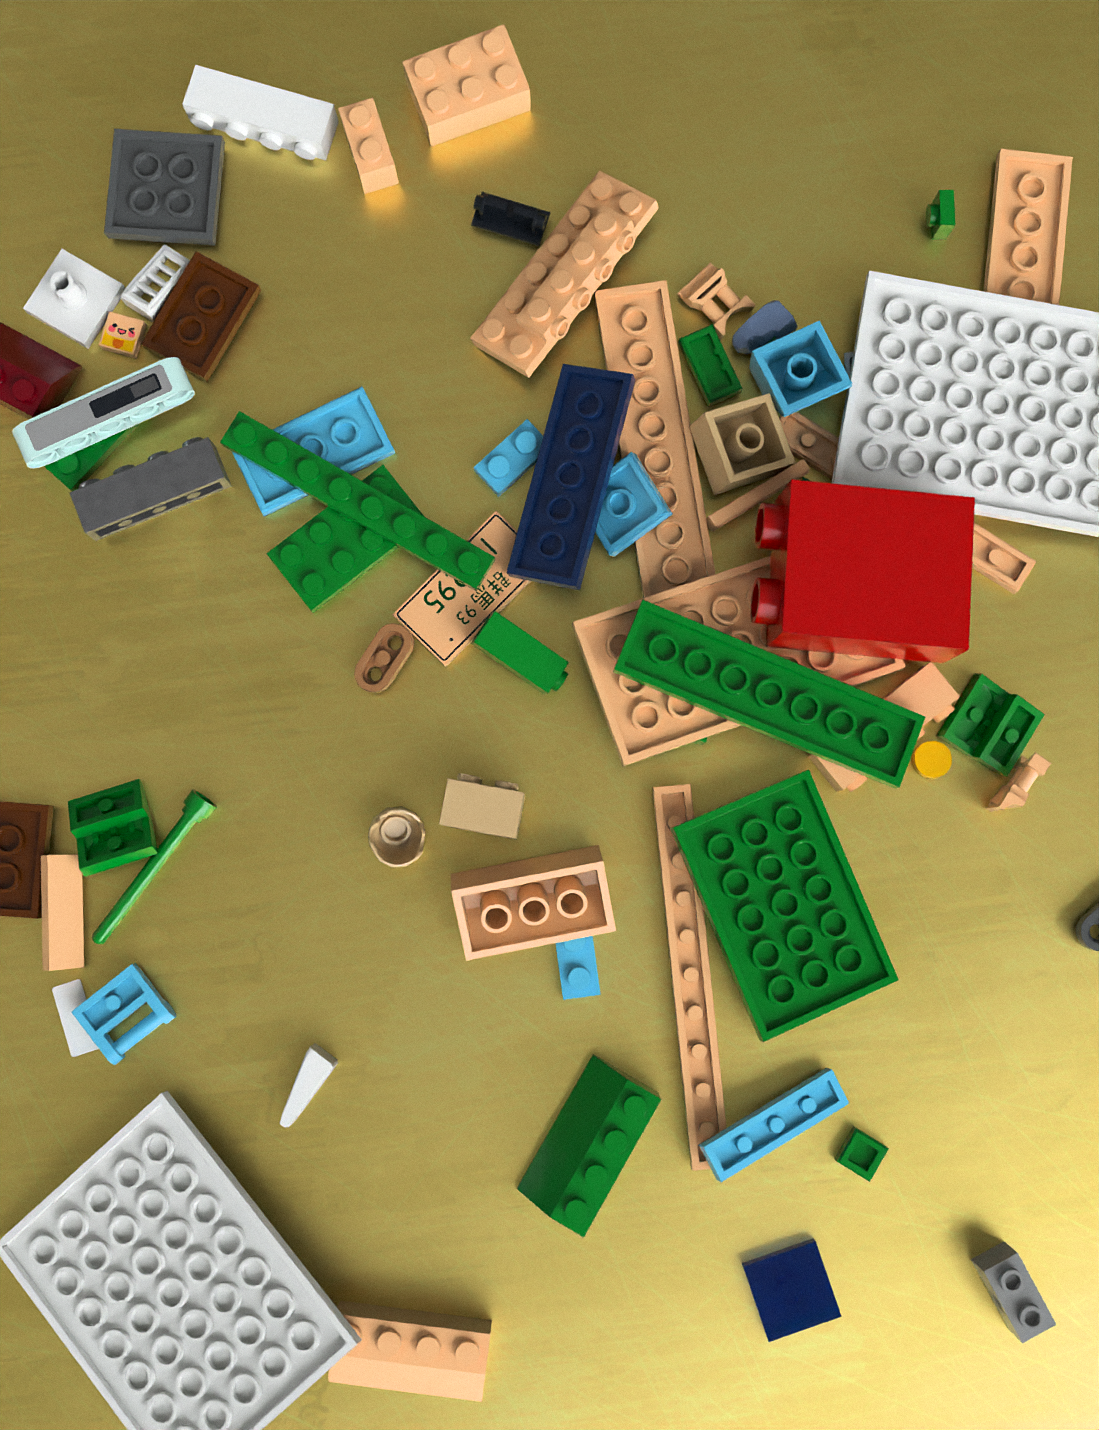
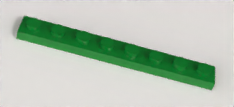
M240 411L220 441L225 448L476 592L495 562V557Z

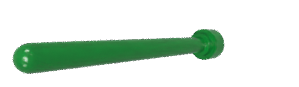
M192 789L183 801L185 804L182 809L184 814L157 848L158 854L150 857L92 935L94 943L101 945L108 940L196 822L201 823L204 818L208 819L217 806L210 799Z

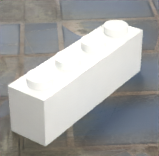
M195 65L182 103L190 122L202 130L210 131L214 128L226 132L237 140L249 138L259 141L262 145L272 150L284 148L294 151L298 156L308 160H313L314 158L327 159L339 122L334 104L199 65Z

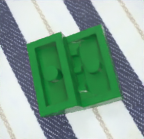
M974 673L953 707L955 710L949 714L937 736L983 766L1003 777H1008L1045 714L1018 694H1009L983 674Z
M140 779L68 801L70 831L77 839L79 870L85 877L158 854L152 818Z

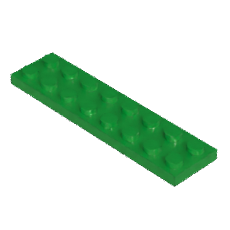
M642 600L613 670L616 674L895 789L899 788L926 718L916 712L645 600Z

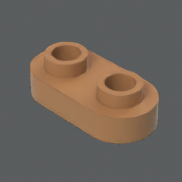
M395 623L384 625L379 629L355 667V680L362 689L378 693L386 690L392 684L413 651L414 638L410 630ZM399 636L402 640L401 647L393 650L390 645L391 640ZM378 667L382 672L381 678L373 681L371 671Z

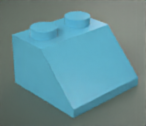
M820 320L752 351L749 370L762 395L770 393L776 411L783 417L852 387V382Z

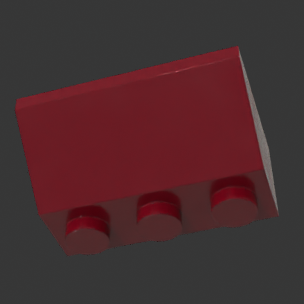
M0 322V405L28 420L60 406L83 367Z

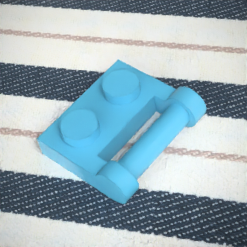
M136 963L131 964L72 1011V1014L96 1046L113 1065L124 1059L125 1052L162 1023L168 1024L176 1017L172 1006L162 998ZM147 1002L153 1012L116 1041L112 1040L108 1032Z

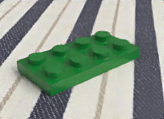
M384 465L362 480L424 516ZM327 507L266 554L314 613L399 547L332 508Z

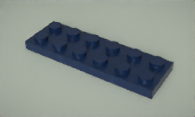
M569 364L562 365L506 572L510 577L580 591L636 381L633 374Z

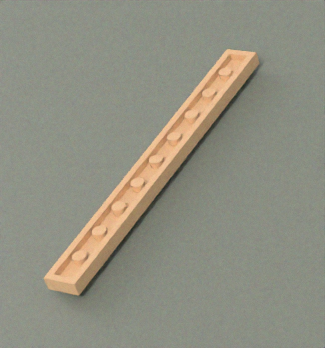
M691 784L653 787L690 1164L692 1171L711 1168L699 1144L727 1127L704 908L670 829L694 818Z

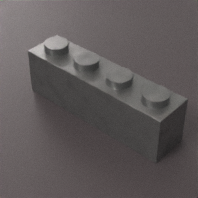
M196 437L185 441L182 444V448L172 452L160 451L148 457L147 462L137 466L125 465L119 467L113 472L114 475L102 480H87L79 485V489L69 493L85 534L98 541L232 487L216 446L209 437L204 439Z

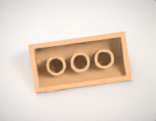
M599 845L451 874V893L466 961L616 931Z
M348 1301L339 1302L338 1310L362 1340L329 1369V1382L482 1402L492 1320Z

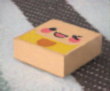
M109 311L99 346L103 350L137 359L147 324L143 320Z

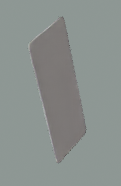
M77 979L53 987V996L71 1056L76 1057L99 1049L72 1014V1011L86 1000L81 980Z

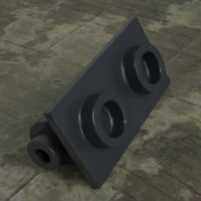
M482 192L481 195L477 194L473 207L476 211L471 226L540 247L550 212Z

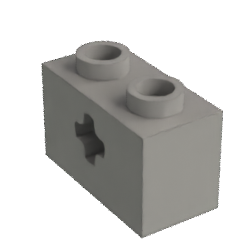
M1002 1242L971 1259L1008 1330L1022 1344L1057 1325L1018 1252L1006 1242Z

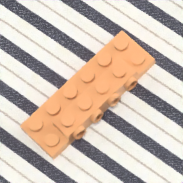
M599 170L470 339L474 346L529 378L555 343L566 335L571 322L578 313L589 305L592 295L600 284L608 280L614 266L623 254L631 250L636 237L658 210L656 199Z

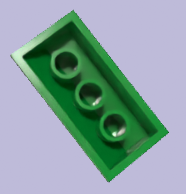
M593 1054L521 1179L517 1190L550 1218L584 1238L662 1100L659 1093Z

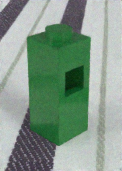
M496 611L489 615L470 643L542 694H548L551 689L555 692L558 691L568 676V673L564 671L569 664L568 661Z

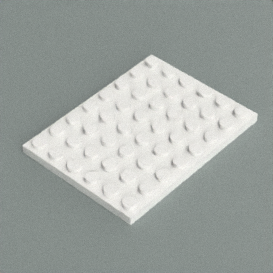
M869 271L865 280L849 375L852 387L848 388L846 393L832 483L975 497V515L1099 537V312Z
M168 1091L159 1094L0 1239L1 1259L127 1430H262L362 1340Z

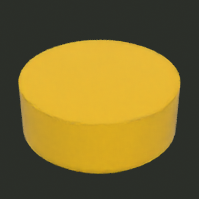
M938 741L924 742L917 746L912 754L913 768L924 778L933 779L941 777L948 772L952 764L950 750L946 745Z

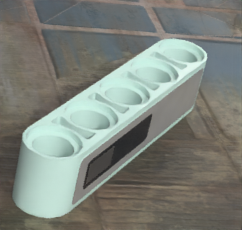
M177 357L165 358L24 421L13 428L12 434L27 467L39 468L189 401L195 395V392L180 359Z

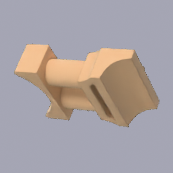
M709 263L677 295L689 308H695L698 311L702 310L714 323L713 327L721 340L725 335L727 319L738 312H751L755 304L747 295L740 299L727 285L728 281L725 277V271ZM715 295L730 309L726 314L712 300Z
M1036 752L1029 759L1021 756L1013 767L1016 769V772L1006 786L1002 785L990 800L986 809L992 812L1004 810L1006 807H1023L1029 796L1027 791L1037 776L1045 774L1051 762Z

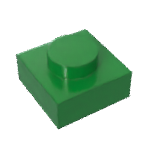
M939 190L933 202L927 206L926 225L931 227L932 240H946L955 226L954 190Z

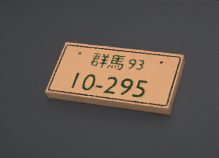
M497 511L466 540L495 557V562L477 592L437 569L392 614L445 667L472 642L492 612L500 613L531 582L510 577L506 573L517 530Z

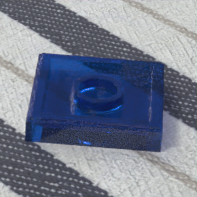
M814 1238L742 1263L768 1342L842 1317Z

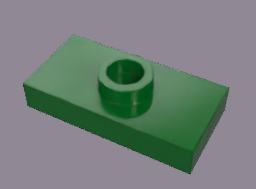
M712 324L679 338L678 344L708 407L742 392L743 388Z

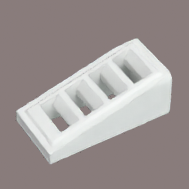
M164 244L127 285L120 298L126 306L154 322L190 260ZM167 259L181 266L177 272L164 264ZM159 271L171 277L168 282L157 276ZM151 282H154L162 288L157 292L150 288L149 285ZM144 293H146L153 299L150 302H147L141 297Z
M316 1043L311 1045L305 1054L281 1115L279 1124L285 1128L291 1126L338 1064V1060Z

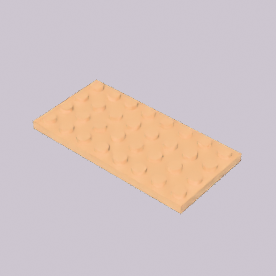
M771 556L572 623L622 766L741 726L613 672L642 600L850 686H856L902 670L906 666L901 659L766 647L767 625L751 622L750 606L755 579L757 577L770 578Z

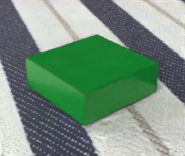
M853 1126L837 1153L835 1160L870 1182L889 1148Z

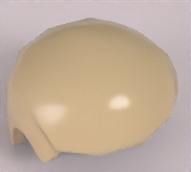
M403 806L387 807L376 815L370 824L368 832L369 846L380 862L390 867H405L422 855L426 832L424 824L415 812Z

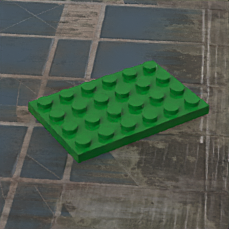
M809 770L800 772L670 828L759 1041L765 1042L899 980Z

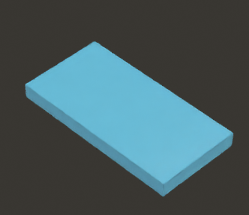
M363 386L272 429L351 475L395 454ZM232 452L264 517L308 496L306 493Z

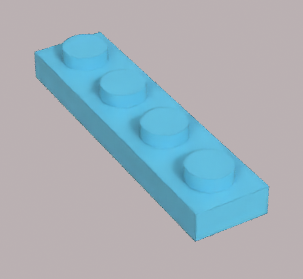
M825 1068L699 1144L715 1178L723 1182L845 1107L849 1102L833 1070Z

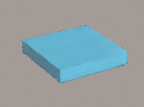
M630 452L613 465L596 528L597 536L609 556L613 557L673 514L635 453Z

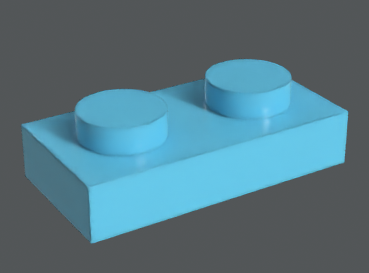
M528 419L525 420L473 467L475 473L500 497L536 464L543 435Z
M593 936L556 943L563 1000L601 995Z

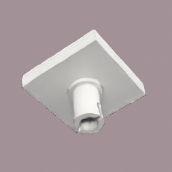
M61 249L23 309L29 315L89 349L106 323L109 311L113 312L120 301V295L124 291L125 286L73 254Z

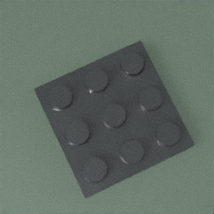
M114 129L104 233L107 238L216 245L225 148L223 137L220 135Z

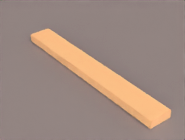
M798 412L786 417L780 415L779 419L792 455L799 460L804 459L808 466L832 480L839 438ZM974 523L972 568L1009 592L1017 593L1037 561Z

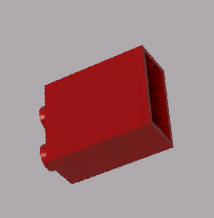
M791 479L774 503L762 502L760 504L756 519V548L772 550L770 578L757 577L755 579L750 606L751 622L767 625L766 647L945 663L969 650L975 497Z

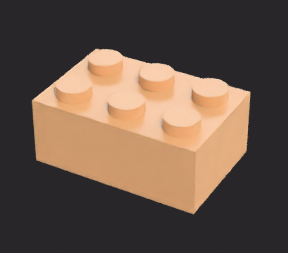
M505 25L402 61L407 87L431 147L531 110L530 88Z

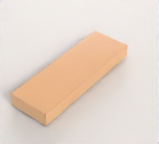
M800 460L706 518L709 531L717 530L780 492L791 479L799 480L803 478L810 470L805 460Z
M78 854L41 856L43 970L84 968L82 872L79 870Z

